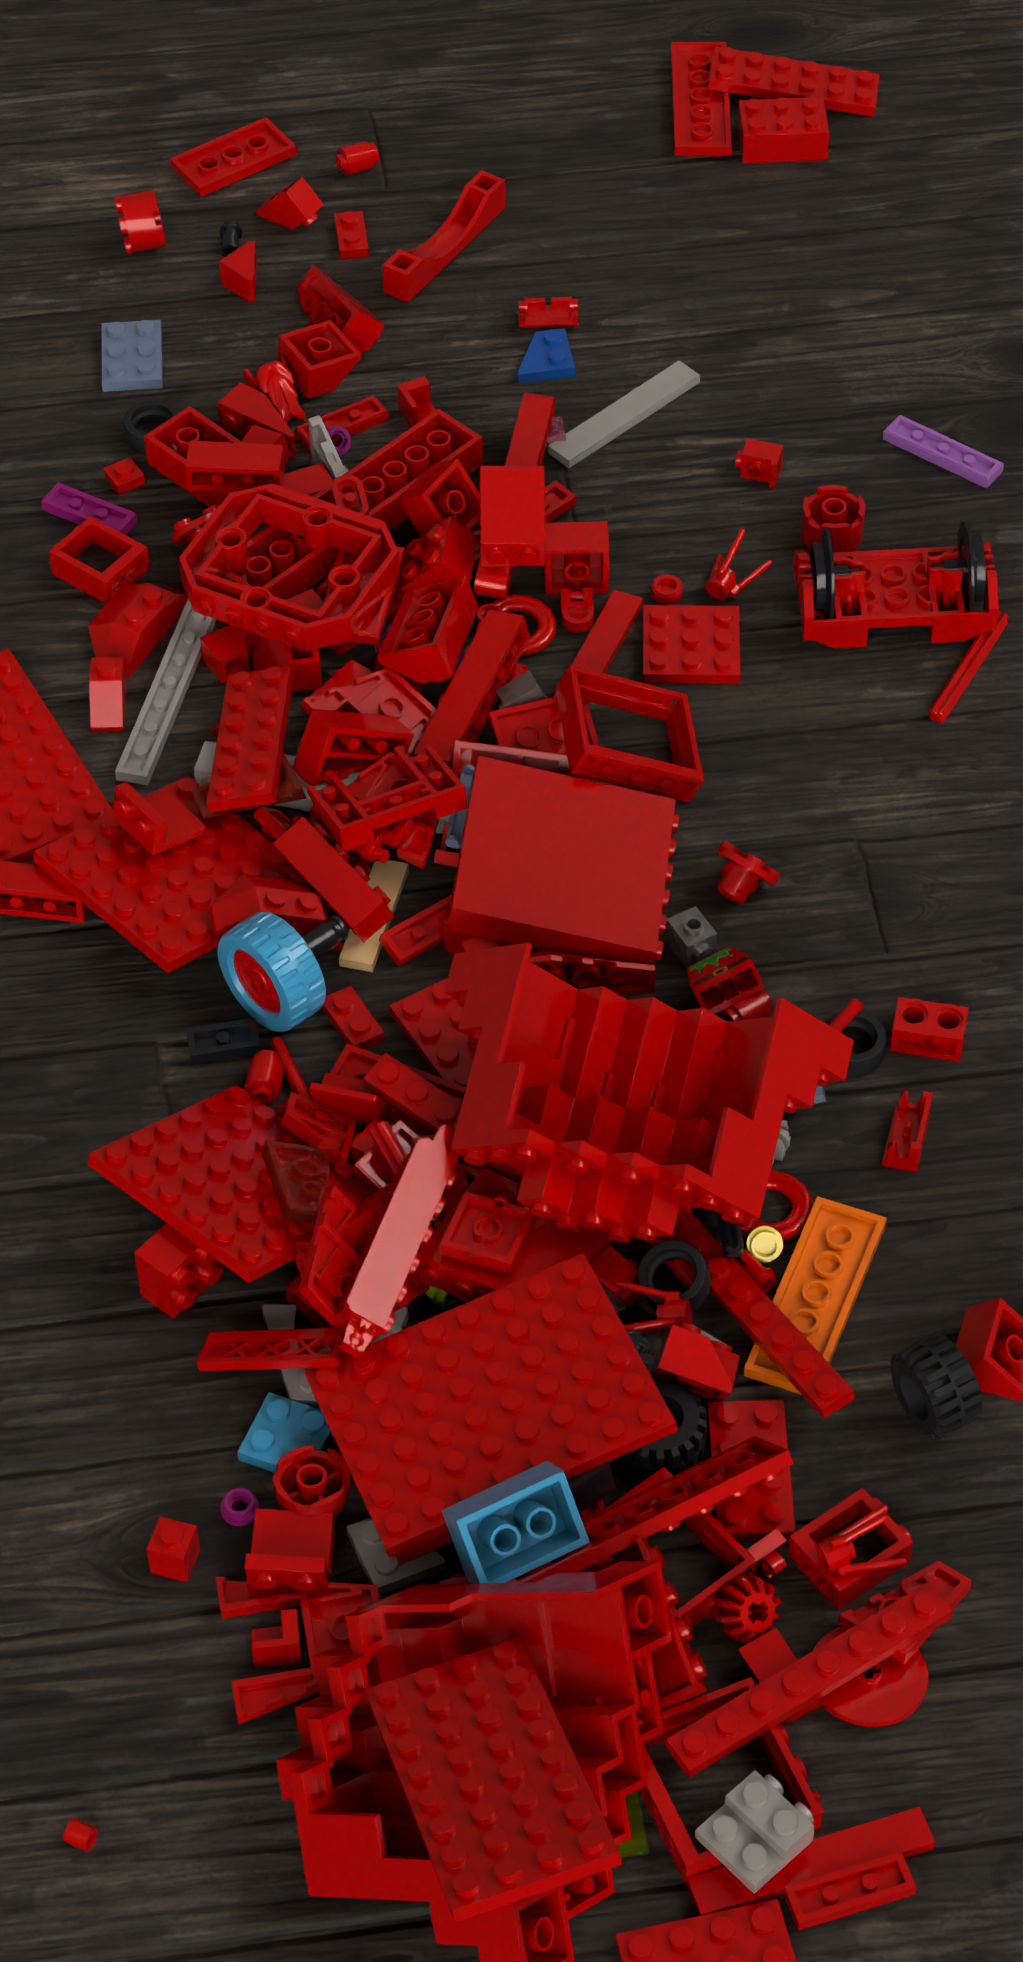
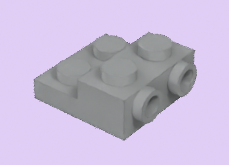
M756 1770L725 1796V1804L695 1830V1838L754 1894L813 1841L815 1827L812 1824L814 1822L813 1815L805 1805L800 1802L792 1805L782 1796L784 1790L776 1778L770 1774L763 1778Z

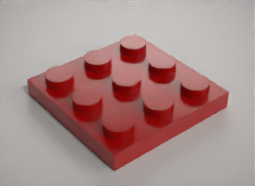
M643 605V683L740 684L739 606Z

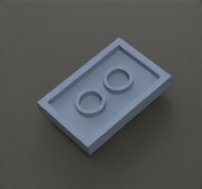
M161 320L102 323L103 392L163 388Z

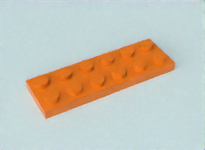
M817 1196L772 1302L830 1364L885 1230L887 1217ZM754 1343L744 1367V1376L802 1395L759 1346Z

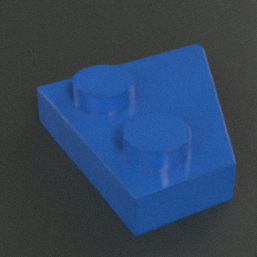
M565 328L535 332L519 367L518 383L576 377V367Z

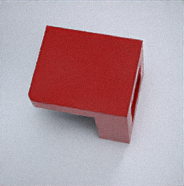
M425 376L397 385L398 408L411 427L436 411L430 399V383Z
M297 1608L281 1610L282 1626L259 1628L251 1631L254 1668L302 1663Z

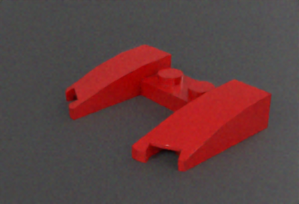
M426 744V753L415 757H408L404 746L394 747V755L410 780V784L357 801L333 769H330L324 773V780L328 785L319 792L314 786L308 785L307 792L332 837L341 846L343 852L375 841L374 829L387 827L394 822L411 816H418L429 810L438 819L467 809L465 785L430 744Z

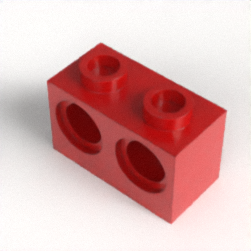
M898 997L890 1051L960 1062L969 1007L923 1001L917 998Z

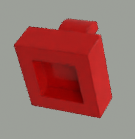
M778 1528L747 1549L768 1579L787 1566L784 1558L776 1551L786 1542Z

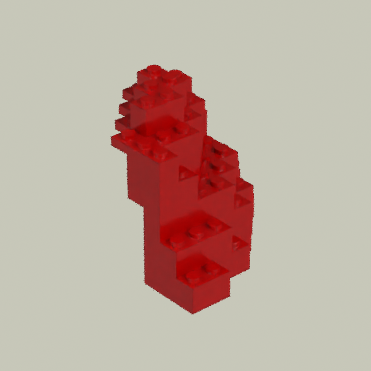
M528 942L454 953L444 993L456 999L457 1004L463 1007L458 1030L470 1036V1040L477 1044L450 1150L464 1156L463 1160L474 1166H485L486 1162H496L514 1167L515 1173L522 1176L516 1201L529 1207L531 1214L551 1218L556 1221L557 1227L567 1231H577L578 1227L601 1229L608 1233L607 1237L609 1239L628 1243L631 1238L655 1241L656 1237L673 1236L678 1211L691 1212L692 1208L714 1210L722 1214L721 1218L724 1221L734 1224H742L746 1219H760L783 1113H794L796 1109L812 1108L817 1085L828 1086L829 1082L845 1081L854 1040L784 998L776 999L773 1016L727 1022L705 1008L677 1011L654 997L627 1000L604 986L577 989L531 963L529 957L532 945Z
M623 1561L598 1572H557L535 1583L418 1584L345 1615L350 1645H337L313 1656L320 1696L295 1707L301 1748L276 1759L282 1800H293L297 1832L300 1839L304 1874L309 1896L429 1902L436 1944L478 1946L479 1962H575L569 1919L615 1893L612 1868L455 1923L368 1705L364 1689L520 1637L616 1845L619 1846L632 1838L625 1797L648 1785L641 1744L663 1733L651 1651L673 1640L660 1561Z

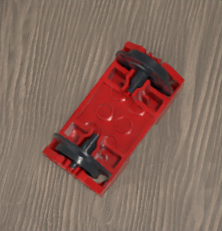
M962 521L958 530L957 546L833 553L830 532L828 528H823L820 542L810 543L809 554L804 549L794 550L793 577L799 597L803 641L813 640L832 648L867 647L869 628L928 626L931 643L964 642L984 632L996 631L999 611L998 583L995 565L992 564L991 544L986 540H982L980 534H971L968 523ZM983 601L984 611L972 612L974 602ZM814 610H823L825 619L814 620Z

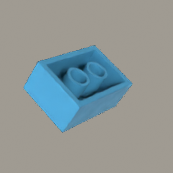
M545 1461L441 1510L467 1581L470 1584L506 1583L590 1543L564 1470L549 1461Z

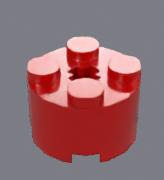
M154 189L114 197L117 213H123L124 215L119 216L118 220L122 235L128 234V237H123L127 254L167 245Z
M826 485L818 487L816 493L809 498L807 496L804 498L801 536L803 542L808 546V552L811 542H820L823 528H828L830 532L833 553L854 552L858 550V546L863 538L866 509L864 500L860 495L857 498L855 495L848 493V487Z

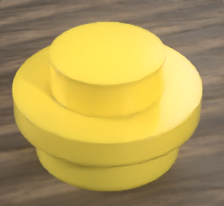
M766 1225L758 1226L748 1234L746 1249L759 1262H771L781 1254L783 1239L775 1228Z

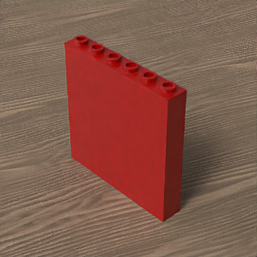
M478 756L471 782L446 930L509 944L528 942L532 945V949L649 965H652L653 961L659 962L664 942L659 941L658 937L659 935L663 936L667 921V915H662V909L666 910L670 896V890L665 889V884L670 883L673 872V864L668 863V858H673L676 847V839L671 838V834L676 833L680 814L674 813L676 799Z

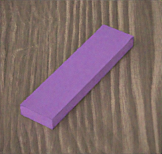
M899 415L883 431V440L986 489L1003 472L1004 463L902 415Z

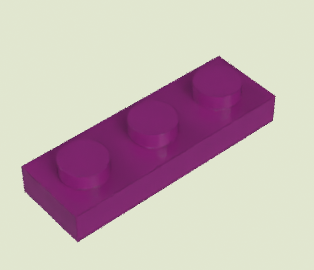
M59 482L41 501L43 511L78 525L91 516L127 535L137 523V514L135 512Z

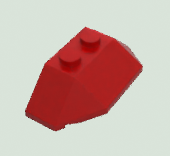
M153 583L122 586L88 625L96 658L124 657L126 679L128 680L180 619L188 600L187 594L170 586Z
M245 874L239 877L209 908L214 936L224 935L238 923L258 912H269L279 916L289 923L300 936L318 924L327 922V919L332 915L335 916L321 895L307 882ZM339 941L338 945L331 950L342 951L344 941Z

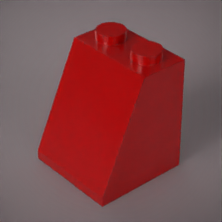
M480 466V566H544V466Z

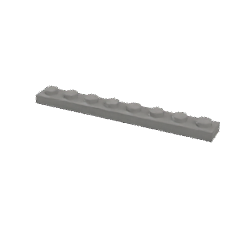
M189 599L185 604L116 767L115 775L118 781L148 786L201 659L200 637L211 633L217 620L194 612Z

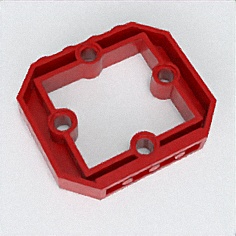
M273 483L229 493L179 557L181 581L194 612L305 651L351 641L399 576L398 549L385 521ZM262 522L303 536L304 544L310 549L324 550L333 546L359 555L352 566L339 565L329 572V597L319 611L272 596L271 592L264 587L255 586L249 588L220 577L225 570L238 571L247 565L249 561L247 541Z

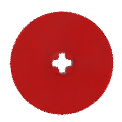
M843 1627L834 1629L822 1637L813 1650L847 1630ZM919 1650L905 1664L889 1656L866 1670L872 1672V1678H865L863 1672L819 1699V1703L829 1713L854 1725L883 1727L896 1724L911 1716L922 1704L929 1680L927 1665Z

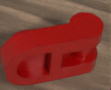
M592 586L582 587V590H570V587H560L563 626L568 631L575 633L589 630L594 623Z

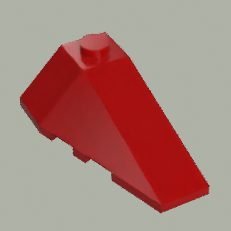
M312 264L297 287L302 309L309 317L307 327L332 320L360 353L369 351L373 343L379 339L384 325L373 313L322 270Z
M455 740L452 771L458 777H461L464 765L469 764L475 767L478 756L589 780V778L570 774L567 753Z
M552 951L530 953L529 961L577 989L604 986L620 996L655 993V965Z

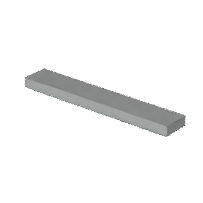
M678 360L549 444L548 454L567 468H571L699 384L700 374Z

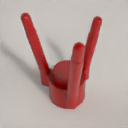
M744 528L739 530L722 565L723 556L721 554L717 555L710 577L704 585L707 593L716 600L724 601L728 596L736 598L745 586L772 565V561L767 560L736 584V574L728 567L745 534Z
M620 1280L614 1282V1286L617 1288L665 1300L664 1304L657 1305V1320L623 1325L628 1334H633L636 1331L637 1334L635 1335L639 1337L665 1332L672 1325L679 1327L680 1322L691 1324L692 1311L690 1301L688 1299L680 1300L679 1291H663Z
M882 1505L837 1534L815 1544L819 1560L827 1573L837 1570L841 1578L853 1572L893 1568L907 1564L906 1558L851 1564L850 1559L856 1557L852 1540L884 1523L887 1520V1516L884 1515L888 1511L887 1505Z

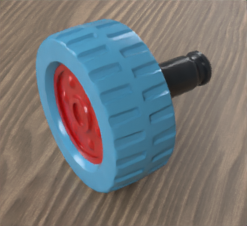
M258 912L241 921L222 935L217 949L219 965L230 990L245 1011L252 1018H256V1021L265 1028L275 1032H285L305 1021L323 1006L326 997V986L321 968L316 959L337 946L339 941L346 940L349 934L348 928L341 918L332 915L327 919V922L318 924L300 936L289 923L279 916L269 912Z

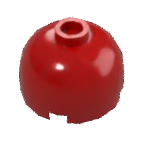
M308 1445L293 1449L281 1457L277 1463V1470L273 1474V1491L280 1509L291 1510L300 1515H319L325 1512H334V1517L338 1515L347 1503L350 1494L351 1477L343 1457L335 1450L327 1448L328 1453L315 1451V1446Z

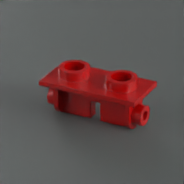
M572 296L551 297V305H545V298L524 297V300L518 301L519 328L579 326L578 299H572Z

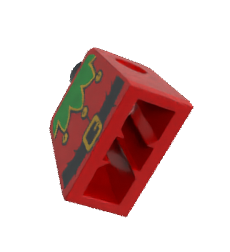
M732 946L726 947L712 955H707L687 968L690 986L700 1008H705L713 1014L765 989L752 958Z

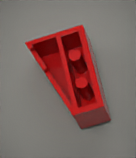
M312 709L292 769L308 785L312 786L320 785L321 781L324 780V773L330 769H333L340 780L348 778L350 773L365 770L389 752L394 753V747L404 746L405 753L407 754L414 734L395 716Z

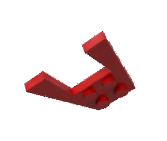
M215 1577L222 1619L300 1606L310 1661V1668L232 1681L238 1724L319 1692L313 1656L337 1645H350L345 1615L355 1612L359 1607H366L380 1601L378 1586L328 1582L327 1587L317 1586L316 1589L309 1591L296 1589L293 1585L277 1584V1587L267 1589L257 1587L253 1583H248V1581H226L225 1577Z

